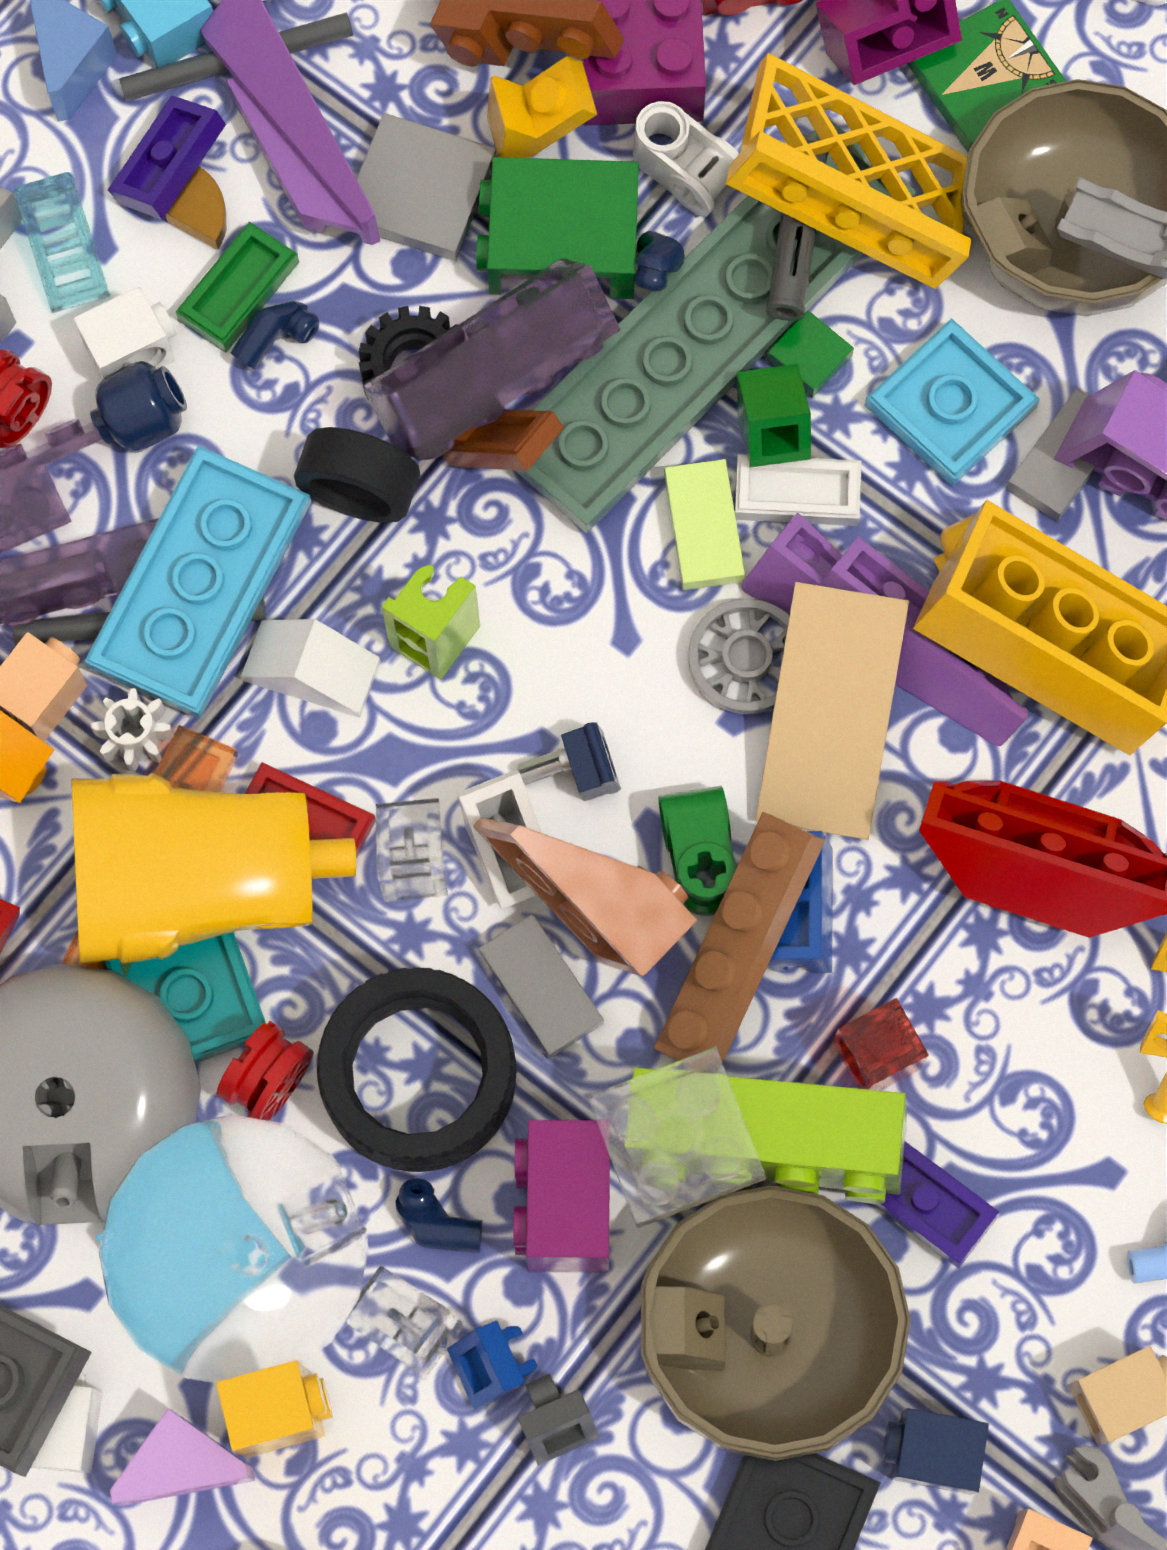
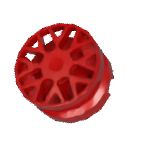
M7 349L0 350V448L6 449L18 444L33 429L43 414L52 391V381L49 375L38 368H25L20 365L21 362L18 355Z
M269 1021L268 1024L263 1023L246 1040L244 1045L247 1048L238 1059H232L218 1084L216 1092L217 1096L232 1106L239 1103L247 1108V1117L259 1126L271 1120L287 1102L304 1077L314 1055L313 1050L301 1041L292 1044L284 1038V1030L272 1021Z

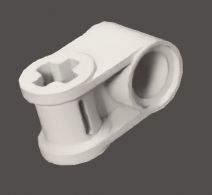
M664 101L647 105L641 110L636 120L633 145L634 161L639 162V168L642 172L648 174L671 192L685 208L696 215L707 217L715 207L714 199L727 186L725 183L729 165L739 153L728 142L713 135L696 122L679 106ZM654 134H665L671 137L674 142L668 145H657L651 142L648 137Z

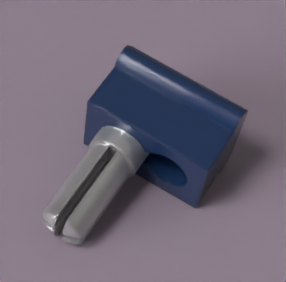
M597 722L587 723L581 728L561 734L564 747L558 748L557 751L519 763L517 766L525 785L561 772L572 771L578 792L585 801L606 794H613L621 789L603 730Z

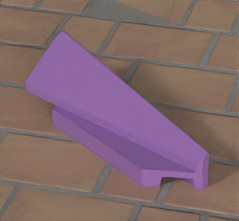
M222 0L200 29L202 38L233 75L232 78L226 80L230 96L303 227L324 233L326 227L331 226L360 234L363 242L366 244L374 245L380 242L374 211L262 0Z
M796 513L771 543L741 585L742 590L746 594L757 600H762L779 607L789 616L795 582L909 600L895 685L995 746H1002L1029 715L1026 707H1021L1012 699L1008 685L1005 682L913 629L929 591L859 536L842 555L804 517Z

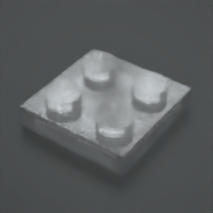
M716 1047L588 1096L637 1228L767 1179Z

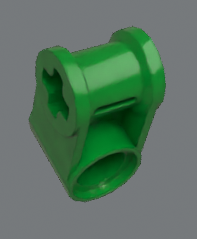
M720 785L659 795L658 804L666 850L670 852L674 879L688 896L683 905L690 912L697 915H714L736 870L731 845L729 813L723 787ZM702 870L708 871L711 880H716L715 887L703 888L701 879L697 878V872Z

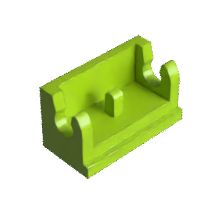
M426 565L413 574L395 600L388 597L382 605V611L390 647L439 680H442L480 628L476 585L461 576L447 588V592L442 599L437 601L428 600L423 596L422 590L432 580L435 571L433 565Z

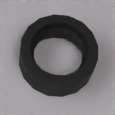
M337 427L316 428L307 436L294 473L296 486L302 492L309 494L310 498L319 504L347 516L380 523L399 522L407 516L420 477L419 465L409 454L398 447L369 434Z

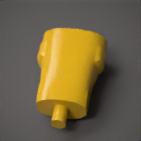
M154 773L148 776L112 774L109 779L71 778L80 964L119 959L122 964L154 958L163 960L175 953L179 946L196 943L226 933L242 930L310 926L312 924V879L356 877L354 838L309 839L305 793L237 794L191 790L171 786L168 780Z

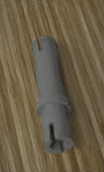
M803 135L808 144L821 140L817 136ZM828 152L816 155L817 160L826 164ZM784 213L781 216L766 313L776 319L797 321L804 318L806 309L804 306L813 260L816 229ZM796 239L797 246L794 259L793 273L792 275H790L794 243Z

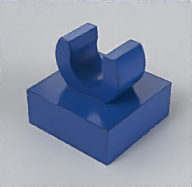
M496 1320L476 1328L447 1348L474 1410L496 1402L525 1383L524 1377L531 1374L538 1365L535 1359L527 1360L522 1364L516 1363L508 1344L523 1335L520 1327L509 1326L501 1330Z

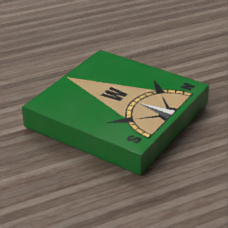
M999 0L960 21L962 41L907 63L968 153L994 112L1031 88L1066 81L1010 0Z

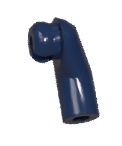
M294 300L263 308L256 313L230 353L247 366L256 370L276 340L291 336L295 341L304 344L313 339L319 329V319L314 313L307 311L308 307L306 304Z
M412 1178L401 1185L399 1195L395 1201L397 1215L418 1245L429 1249L480 1253L483 1220L449 1217L434 1195L433 1186L425 1179Z

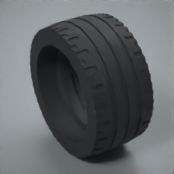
M420 967L390 970L385 974L381 973L366 980L364 984L357 986L337 1006L324 1029L317 1055V1082L324 1107L334 1126L347 1143L361 1155L375 1163L395 1170L408 1172L434 1171L458 1164L469 1158L486 1145L499 1130L510 1110L515 1093L517 1073L515 1052L510 1032L502 1015L495 1005L475 986L456 975L442 970ZM429 1008L451 1015L470 1031L481 1053L482 1078L475 1100L458 1120L434 1132L408 1134L383 1126L365 1111L354 1089L353 1063L360 1041L376 1023L399 1011Z

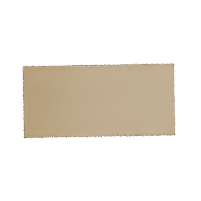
M795 582L755 821L759 820L762 812H766L801 829L869 840L909 600Z

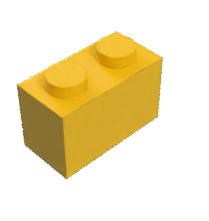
M298 1360L216 1382L231 1449L233 1452L246 1458L325 1437L322 1420L333 1418L324 1379H319L317 1372L310 1374V1371Z

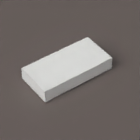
M738 454L735 492L736 520L789 523L796 513H799L810 524L858 526L860 516L861 461L811 458L810 460L750 467L747 455Z

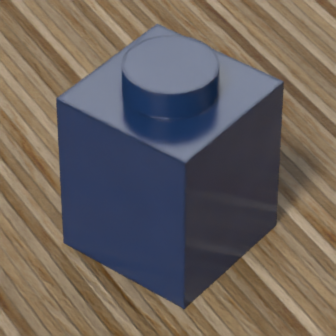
M907 1408L901 1412L900 1423L888 1422L882 1462L893 1464L891 1480L968 1495L978 1493L989 1423Z

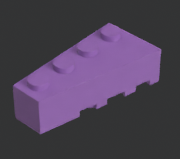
M1133 370L1085 398L1054 460L1073 468L1076 460L1079 458L1095 466L1094 471L1103 475L1098 486L1118 496H1121L1124 490L1141 494L1155 501L1157 508L1155 515L1167 520V384L1154 375L1139 373Z

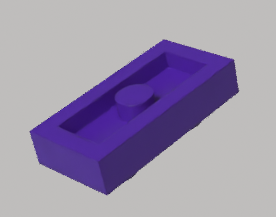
M171 95L108 188V191L118 204L163 220L226 126V123L217 110Z
M906 1141L904 1144L900 1195L888 1194L886 1192L885 1203L874 1204L958 1269L999 1217L997 1209Z

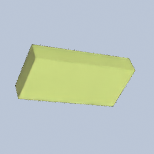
M726 459L665 467L664 478L682 589L689 590L743 582L745 580V570Z

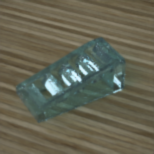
M65 172L17 186L14 189V193L52 313L110 297L73 174ZM75 222L76 228L42 237V231ZM81 246L84 252L49 261L48 256ZM89 268L91 276L56 285L55 278Z

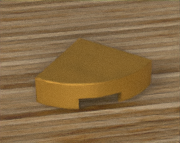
M198 166L167 212L166 218L170 224L218 250L227 230L225 202L216 181L209 173Z

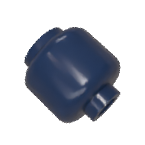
M139 361L109 376L97 385L95 390L97 408L90 412V416L96 431L105 443L110 444L116 441L126 451L139 453L179 431L182 423L181 413L187 410V403L179 384L166 367L161 366L157 369L148 362Z

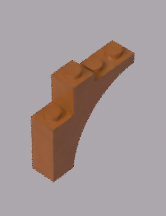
M441 0L430 22V26L446 47L447 54L453 60L466 66H477L479 63L505 66L513 46L530 53L537 52L538 50L563 52L579 59H586L589 56L616 59L624 41L623 35L603 3L596 0Z

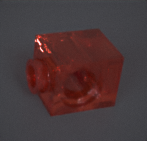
M897 997L838 1028L833 1041L858 1089L881 1091L920 1070L929 1057L927 1050Z

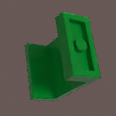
M493 157L492 180L480 181L479 214L483 217H490L489 235H478L476 257L477 272H488L489 295H501L502 274L610 278V299H634L639 162Z

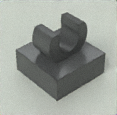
M550 1374L526 1384L535 1409L517 1418L538 1466L599 1438L580 1389L560 1397Z

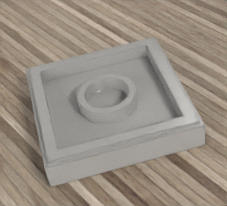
M383 113L357 176V181L374 211L379 237L456 261L479 204L480 181L489 179L492 171L493 157H497L496 148Z

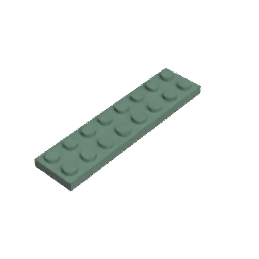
M831 121L838 134L846 133ZM815 130L809 134L819 137ZM859 143L846 146L860 171L873 167ZM828 153L826 165L839 171ZM881 179L868 182L871 188L891 197ZM902 179L911 196L916 197L917 191ZM747 196L684 258V263L677 272H670L668 274V283L664 290H652L532 409L536 411H553L564 428L528 471H515L586 534L737 383V372L749 370L797 322L776 319L766 313L782 212ZM816 230L813 260L804 306L806 309L805 313L864 253ZM796 239L794 243L790 275H792L793 273L794 259L797 246Z

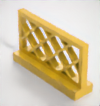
M770 53L762 59L757 71L741 151L729 165L726 185L934 289L969 257L971 238L962 234L964 219L960 201L968 156ZM774 81L789 88L799 104L785 107L773 87ZM825 110H831L841 115L851 131L838 134L826 115ZM807 116L821 140L808 144L794 119ZM776 125L787 144L764 133V128ZM882 136L893 142L902 158L890 161L876 137ZM859 143L873 167L860 171L846 146ZM828 152L839 171L818 161L816 155ZM932 162L953 173L951 185L942 188L928 163ZM910 169L924 194L912 197L898 173ZM881 179L891 197L871 188L868 182ZM932 205L942 223L922 214L920 208Z

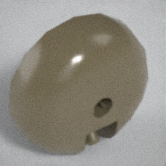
M1075 79L1031 88L994 112L969 149L960 200L963 219L967 225L973 227L991 262L990 271L1001 287L1043 310L1081 316H1092L1130 308L1167 284V279L1152 275L1060 237L1057 227L1061 218H1065L1077 191L1075 186L1079 177L1101 187L1116 189L1138 202L1167 212V110L1127 87Z
M773 1185L720 1195L677 1223L647 1267L641 1284V1357L647 1375L676 1419L723 1451L772 1461L828 1451L873 1420L902 1374L911 1318L899 1267L867 1223L824 1195Z

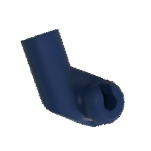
M655 231L643 233L637 242L638 254L635 264L638 265V270L634 277L635 284L648 290H664L668 283V272H677L684 263L685 254L682 245L677 240Z

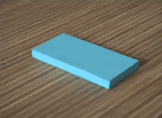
M198 445L84 661L86 667L201 719L311 504L310 495Z

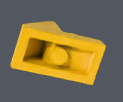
M564 57L524 85L497 76L490 78L487 120L498 157L531 158L598 115L583 62L572 57Z

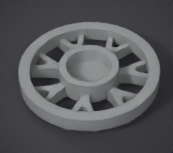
M748 598L731 600L710 610L693 631L688 652V663L692 679L703 696L717 707L737 714H758L774 709L776 694L766 698L756 681L768 674L777 683L779 682L781 667L772 666L771 663L773 653L784 652L785 644L783 641L786 639L789 615L771 603ZM748 611L750 630H740L733 633L729 614ZM754 612L764 614L761 620L756 621ZM723 617L725 626L721 627L715 624V622ZM770 618L777 621L785 629L771 643L759 632ZM708 629L726 639L722 652L713 650L700 643ZM698 651L706 654L707 657L698 660ZM715 662H722L727 674L708 683L700 667ZM733 680L748 683V693L745 702L726 697L729 685ZM719 686L722 687L721 694L717 692L714 688ZM752 696H756L759 701L751 702Z

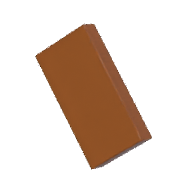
M473 408L441 445L439 452L450 466L528 471L563 430L564 426L553 411Z

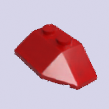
M1001 780L964 781L953 785L948 781H934L919 832L965 898L1088 938L1167 914V853H1163L1153 840L1122 819Z

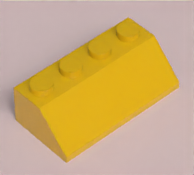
M986 500L977 511L934 580L913 629L1130 756L1167 723V606L989 500Z

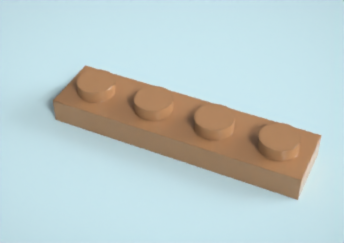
M762 812L654 1049L699 1074L718 1075L824 845V839L778 817Z

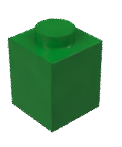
M798 364L737 372L738 420L749 466L757 467L810 460L811 412Z

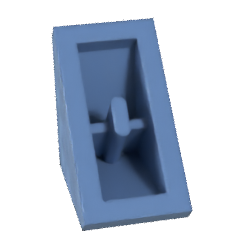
M30 0L47 92L58 122L69 120L118 56L110 29L105 23L65 0Z

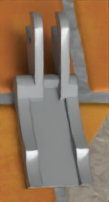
M1079 177L1075 186L1077 191L1065 218H1061L1057 227L1060 237L1152 275L1167 279V212L1138 202L1116 189L1101 187Z
M1088 1445L1081 1446L1072 1450L1075 1454L1064 1457L1077 1471L1083 1472L1087 1480L1081 1475L1063 1470L1061 1471L1063 1479L1057 1477L1053 1479L1057 1493L1095 1531L1096 1538L1111 1550H1167V1540L1158 1535L1144 1522L1139 1509L1134 1504L1127 1502L1109 1458L1100 1449Z

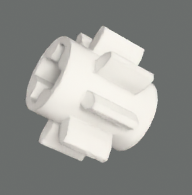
M135 688L130 689L128 699H122L114 703L113 700L105 698L103 702L107 712L104 721L91 723V729L96 737L109 739L100 749L104 760L110 762L120 755L124 758L131 773L136 772L138 762L151 758L153 761L161 763L163 759L158 750L161 740L172 739L175 734L170 724L157 722L166 711L162 701L156 699L146 706L141 702ZM131 723L138 729L142 727L144 732L135 738L128 732L124 734L122 730Z

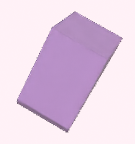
M168 1408L110 1489L112 1504L126 1506L255 1481V1475L251 1465L180 1414Z

